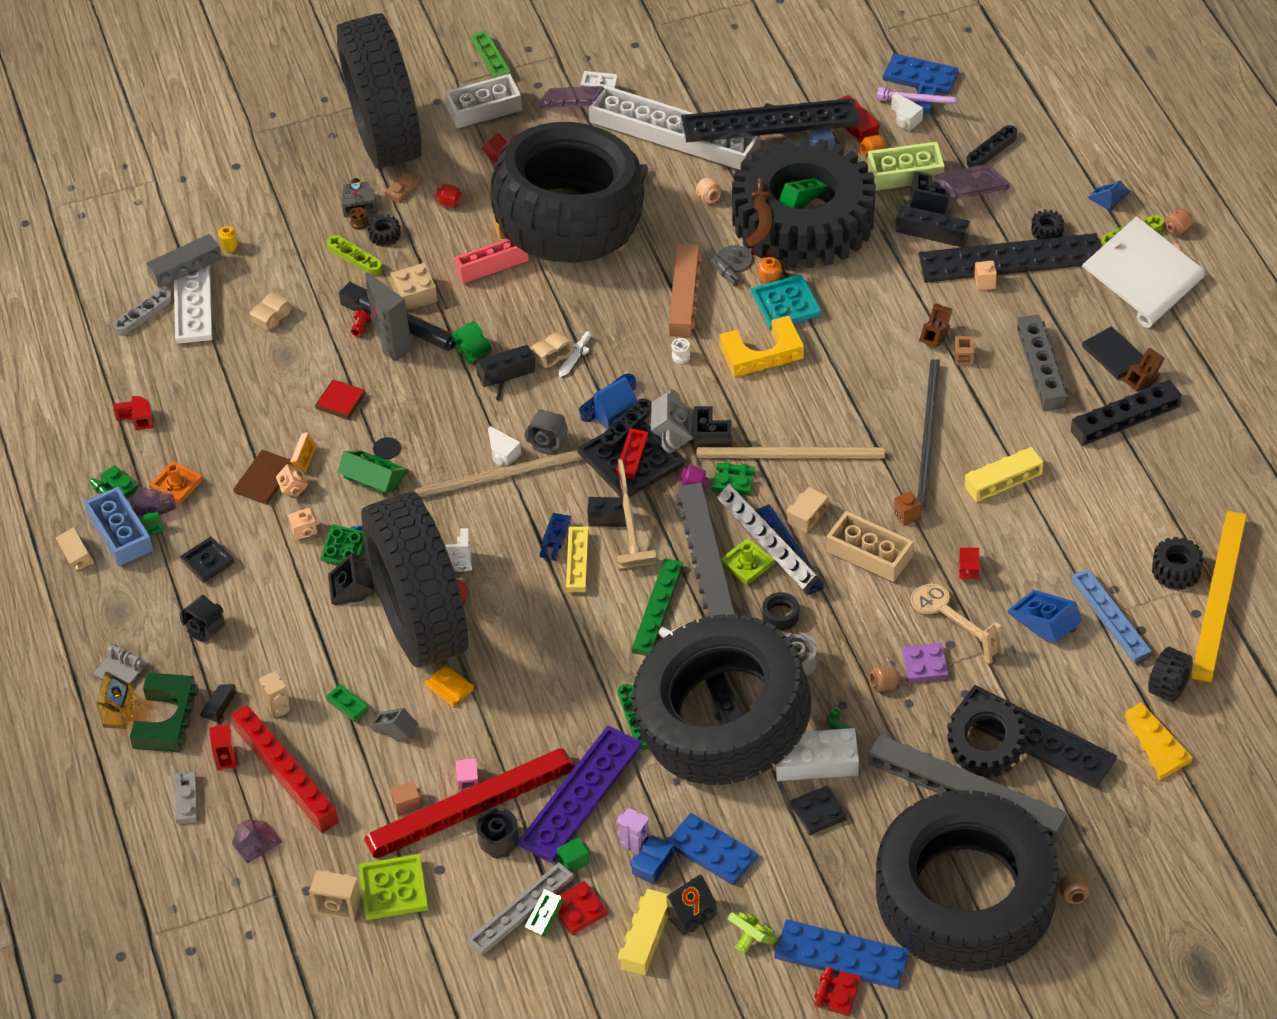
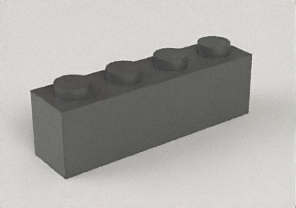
M207 234L147 262L146 265L149 276L157 287L160 288L222 259L218 243L211 234Z

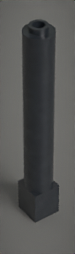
M349 281L339 292L340 304L352 311L364 310L371 315L367 289ZM407 312L410 334L446 351L455 347L456 343L452 339L450 332Z

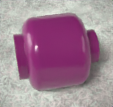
M689 465L688 468L684 467L679 481L682 482V486L701 483L702 488L705 489L709 478L706 477L705 469Z

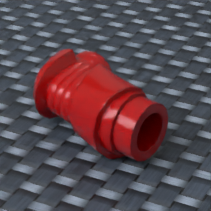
M356 310L353 316L356 321L352 326L351 333L356 337L365 332L367 323L371 320L370 315L364 310L362 312Z

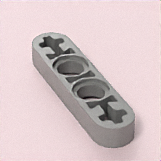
M160 289L113 322L115 333L120 336L128 334L170 305L172 302L171 292L168 289ZM148 305L154 306L152 309H146ZM134 315H140L137 319L131 318Z

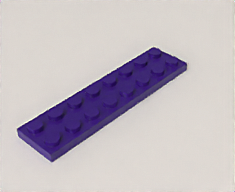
M607 725L520 837L518 846L553 864L557 859L556 848L570 842L642 748V742Z

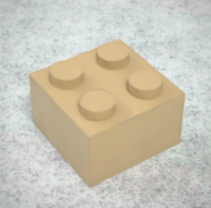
M425 263L390 273L392 288L394 292L405 299L406 311L438 302L436 286Z
M316 870L309 890L314 914L355 921L361 903L357 877L350 874H337L328 870Z

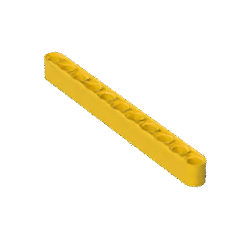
M1228 510L1226 513L1191 679L1212 683L1245 526V513Z

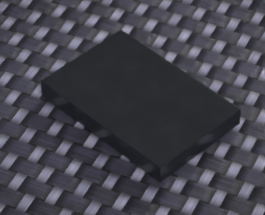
M1112 326L1082 342V347L1117 380L1127 374L1131 365L1140 364L1143 355Z

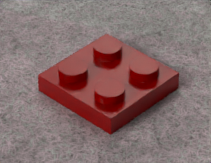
M585 881L559 895L565 900L557 916L571 935L608 915L606 908Z

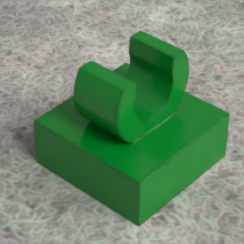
M149 512L139 517L149 536L164 531L158 512Z

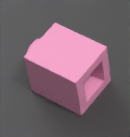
M476 759L456 761L459 792L479 784Z

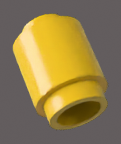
M231 226L222 227L218 231L220 246L225 252H233L238 246L236 230Z

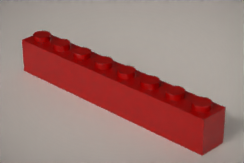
M248 704L232 713L231 719L235 731L317 829L323 833L339 823L335 807Z

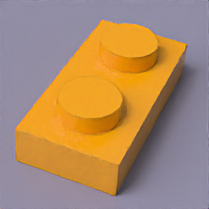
M308 433L301 434L291 459L292 465L302 469L303 473L307 472L317 444Z

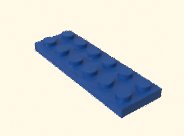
M788 919L785 921L774 953L775 959L825 971L826 967H831L834 969V974L839 975L840 971L861 976L862 981L899 989L909 957V950Z

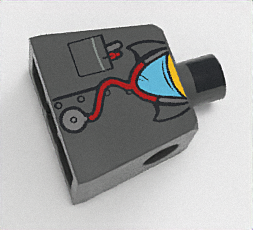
M353 178L350 184L343 186L342 209L344 217H349V212L356 207L364 208L367 214L377 213L375 197L368 182H361L360 179Z

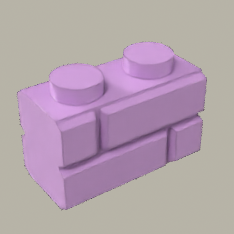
M628 808L617 819L616 824L619 826L617 836L620 837L621 847L627 850L631 849V852L638 855L641 852L643 842L650 838L649 820L647 816L641 813L637 814V811Z

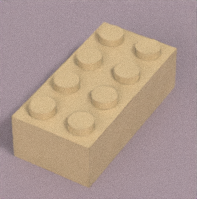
M848 511L844 512L826 536L827 552L892 582L897 579L913 557L914 541Z

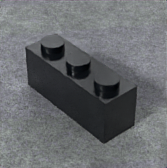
M529 345L477 360V376L483 387L535 372V355Z

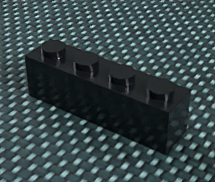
M901 205L896 216V232L957 247H965L970 235V221Z

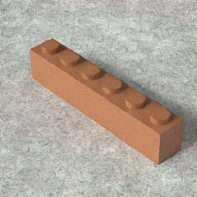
M677 244L669 316V336L691 337L692 329L696 328V318H693V316H697V305L695 303H698V292H696V289L700 288V278H697V276H701V265L699 263H702V252H699V245Z

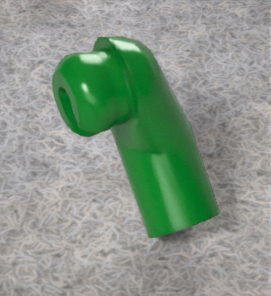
M833 708L829 711L827 720L832 730L851 728L841 722L838 709Z

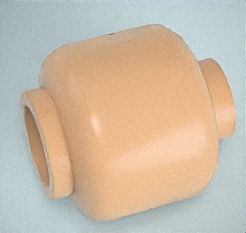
M704 178L697 184L696 194L705 203L712 204L718 201L722 194V189L712 178Z

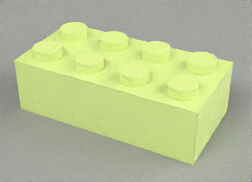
M937 142L868 151V170L874 175L876 191L911 186L915 171L932 174V183L944 181V163Z

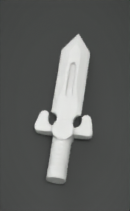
M585 332L581 340L573 344L574 352L567 357L559 369V377L570 372L581 353L586 355L589 352V348L585 347V345L592 336L590 332Z

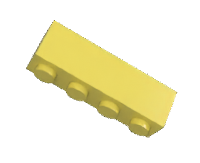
M1032 447L1021 450L1016 454L1004 457L999 461L965 474V488L975 502L981 501L1042 475L1043 461Z
M647 889L645 896H641L638 914L635 913L633 915V927L631 931L628 930L626 933V945L619 951L618 960L621 962V970L646 976L668 918L666 896L669 894Z

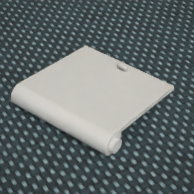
M1137 216L1082 265L1084 269L1138 311V322L1146 328L1151 327L1202 280L1205 275L1200 265L1196 264Z

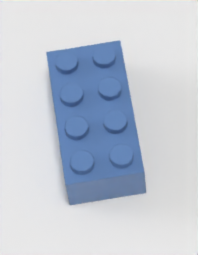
M119 487L84 502L87 517L118 567L153 551L150 536Z

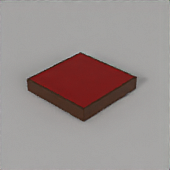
M332 379L316 402L315 407L318 410L349 419L366 395L364 389Z

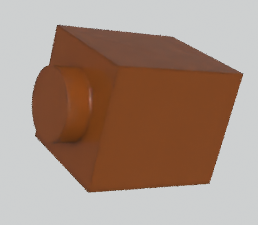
M912 491L894 498V513L903 525H907L921 518V503Z

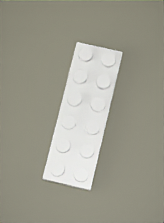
M210 264L174 281L176 344L212 340Z

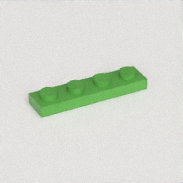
M487 31L471 35L472 43L493 78L511 74L510 69Z

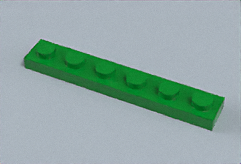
M664 558L634 640L632 653L647 656L655 646L659 630L662 628L678 583L683 562Z

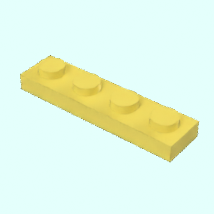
M569 527L566 592H586L588 527Z

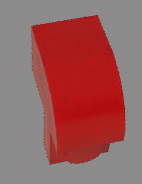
M498 132L481 149L490 159L497 162L503 146L508 142Z
M132 396L131 402L113 403L116 421L132 419L135 430L154 428L151 407L145 398Z
M960 547L959 579H979V548Z

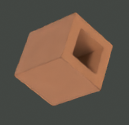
M414 781L390 788L397 815L421 809L420 800H423V795L420 788L416 789Z

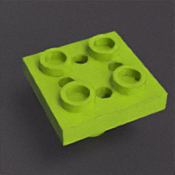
M749 538L720 558L722 566L746 585L750 584L775 564V559Z
M742 911L740 913L731 912L727 918L745 931L737 945H735V948L744 954H747L755 939L772 945H776L780 937L774 934L776 931L766 924L764 926L759 924V919L750 913L747 915Z

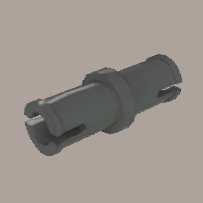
M716 255L714 258L718 262L712 259L711 264L734 287L738 286L739 284L735 279L741 283L742 278L720 255Z

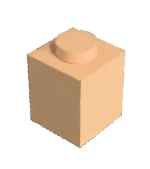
M993 261L975 263L974 278L978 291L996 289V270Z

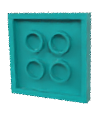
M802 274L751 288V295L769 330H772V320L789 316L794 324L821 316V310Z

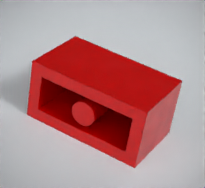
M230 725L209 727L211 748L217 770L237 767L235 745Z

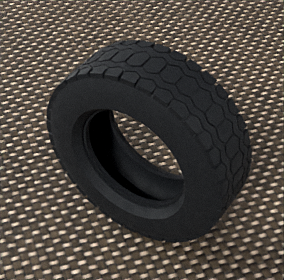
M378 13L338 24L337 48L348 98L362 143L376 169L385 168L420 158L422 156L421 129L414 95L398 42L383 13Z
M413 491L363 507L361 511L363 538L372 576L393 633L411 664L416 668L423 667L467 651L469 644L468 630L460 588L444 541L422 499Z
M725 614L713 615V619L708 616L699 619V623L695 620L685 624L686 628L683 626L672 631L673 635L669 633L660 640L661 643L658 642L650 650L651 653H648L642 661L643 664L640 665L632 690L633 709L637 723L649 750L656 760L670 773L681 779L690 780L698 784L704 783L705 785H717V782L719 785L731 784V780H733V783L745 781L746 776L748 779L760 775L759 771L762 773L773 768L772 763L776 766L785 758L784 755L788 756L795 748L794 745L798 744L808 726L812 699L809 682L795 647L786 635L764 620L753 619L752 616L746 615L739 616V614H727V617ZM733 671L745 672L758 677L764 682L762 695L756 705L747 714L733 722L720 726L703 727L691 724L680 717L682 704L689 692L699 683L712 676Z
M957 790V794L954 791L942 792L941 796L939 793L928 796L927 800L924 798L914 803V806L911 805L902 811V814L900 813L890 824L880 843L876 860V899L881 918L889 933L903 948L906 947L909 953L915 957L918 956L919 959L929 964L933 961L934 966L945 969L946 965H948L949 970L961 971V967L964 971H977L978 967L979 971L992 969V965L994 968L1006 965L1007 961L1011 963L1030 951L1041 940L1050 925L1056 906L1059 879L1057 854L1053 842L1042 824L1030 812L1027 813V810L1017 803L1014 805V802L1004 797L1000 800V796L987 793V796H985V792L972 790V794H970V790ZM969 849L984 852L999 860L1011 873L1015 886L1005 899L992 907L977 911H962L946 907L932 899L921 886L918 876L924 866L936 856L952 850Z

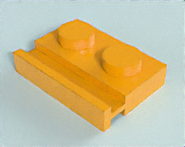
M446 664L435 672L431 679L425 681L427 688L452 707H455L458 701H462L474 690L470 682Z

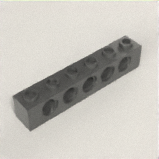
M1039 314L1017 317V333L1043 411L1065 408L1066 400H1068V391L1063 387V376L1059 375V364L1054 360L1055 353L1054 349L1050 348V337L1045 333V322L1041 321Z

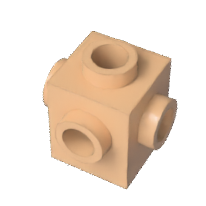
M288 464L276 476L280 490L285 495L298 497L308 486L302 469Z
M310 508L288 514L290 528L295 540L317 534L316 526L319 525L316 514L312 515Z

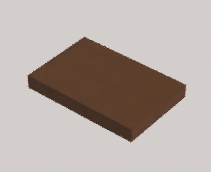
M262 449L234 487V493L267 505L280 487L276 476L287 464L293 466L291 460Z

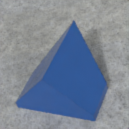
M1119 180L1099 186L1088 198L1100 206L1111 210L1131 190Z

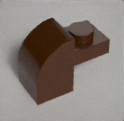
M935 303L929 322L923 325L919 342L933 347L941 345L950 328L949 321L953 309Z
M1148 348L1140 364L1131 365L1123 381L1136 391L1147 389L1160 376L1161 373L1158 371L1165 357L1152 348Z

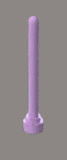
M879 87L877 91L878 101H887L895 93L908 100L948 104H956L958 101L956 97L893 92L887 87Z

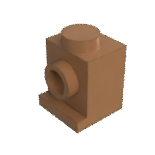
M955 336V365H973L974 337Z

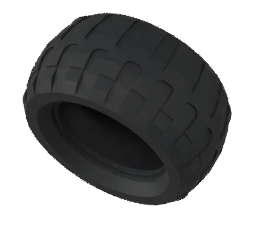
M551 122L531 127L517 134L503 146L491 177V204L501 233L524 252L549 261L565 263L586 262L614 252L625 245L629 240V236L634 233L643 210L645 187L637 155L616 135L599 127L584 123ZM572 189L583 191L589 194L566 195L550 192L547 190Z

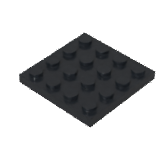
M632 416L628 420L636 421L637 418ZM645 421L636 428V430L648 432V438L635 479L626 478L628 497L635 495L684 465V461L675 452L668 453L663 449L662 439L651 431V427ZM622 427L616 429L618 432L626 431ZM601 434L578 447L577 453L620 497H623L616 469L626 439L614 450H605L601 446Z

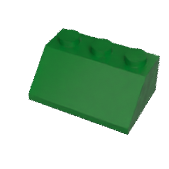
M363 450L343 451L337 473L344 475L343 478L346 480L359 481L361 486H371L376 488V492L386 494V492L394 491L409 469Z

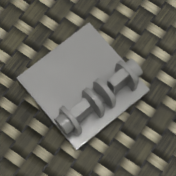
M116 644L109 645L107 648L109 656L94 671L93 675L107 682L109 681V683L111 681L110 676H113L129 686L148 662L118 647Z

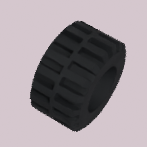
M1173 537V539L1167 538L1165 542L1161 541L1159 546H1156L1153 555L1152 573L1155 580H1158V583L1161 585L1165 584L1166 588L1173 587V590H1178V588L1183 590L1186 589V586L1192 587L1194 583L1199 581L1202 572L1203 552L1199 550V546L1197 544L1194 545L1192 540L1187 541L1183 537L1182 539H1178V537ZM1171 562H1180V563H1183V564H1182V565H1177V564H1173V563H1171Z
M1166 647L1158 656L1152 668L1148 682V692L1169 702L1176 701L1184 691L1193 667L1192 656L1172 647Z

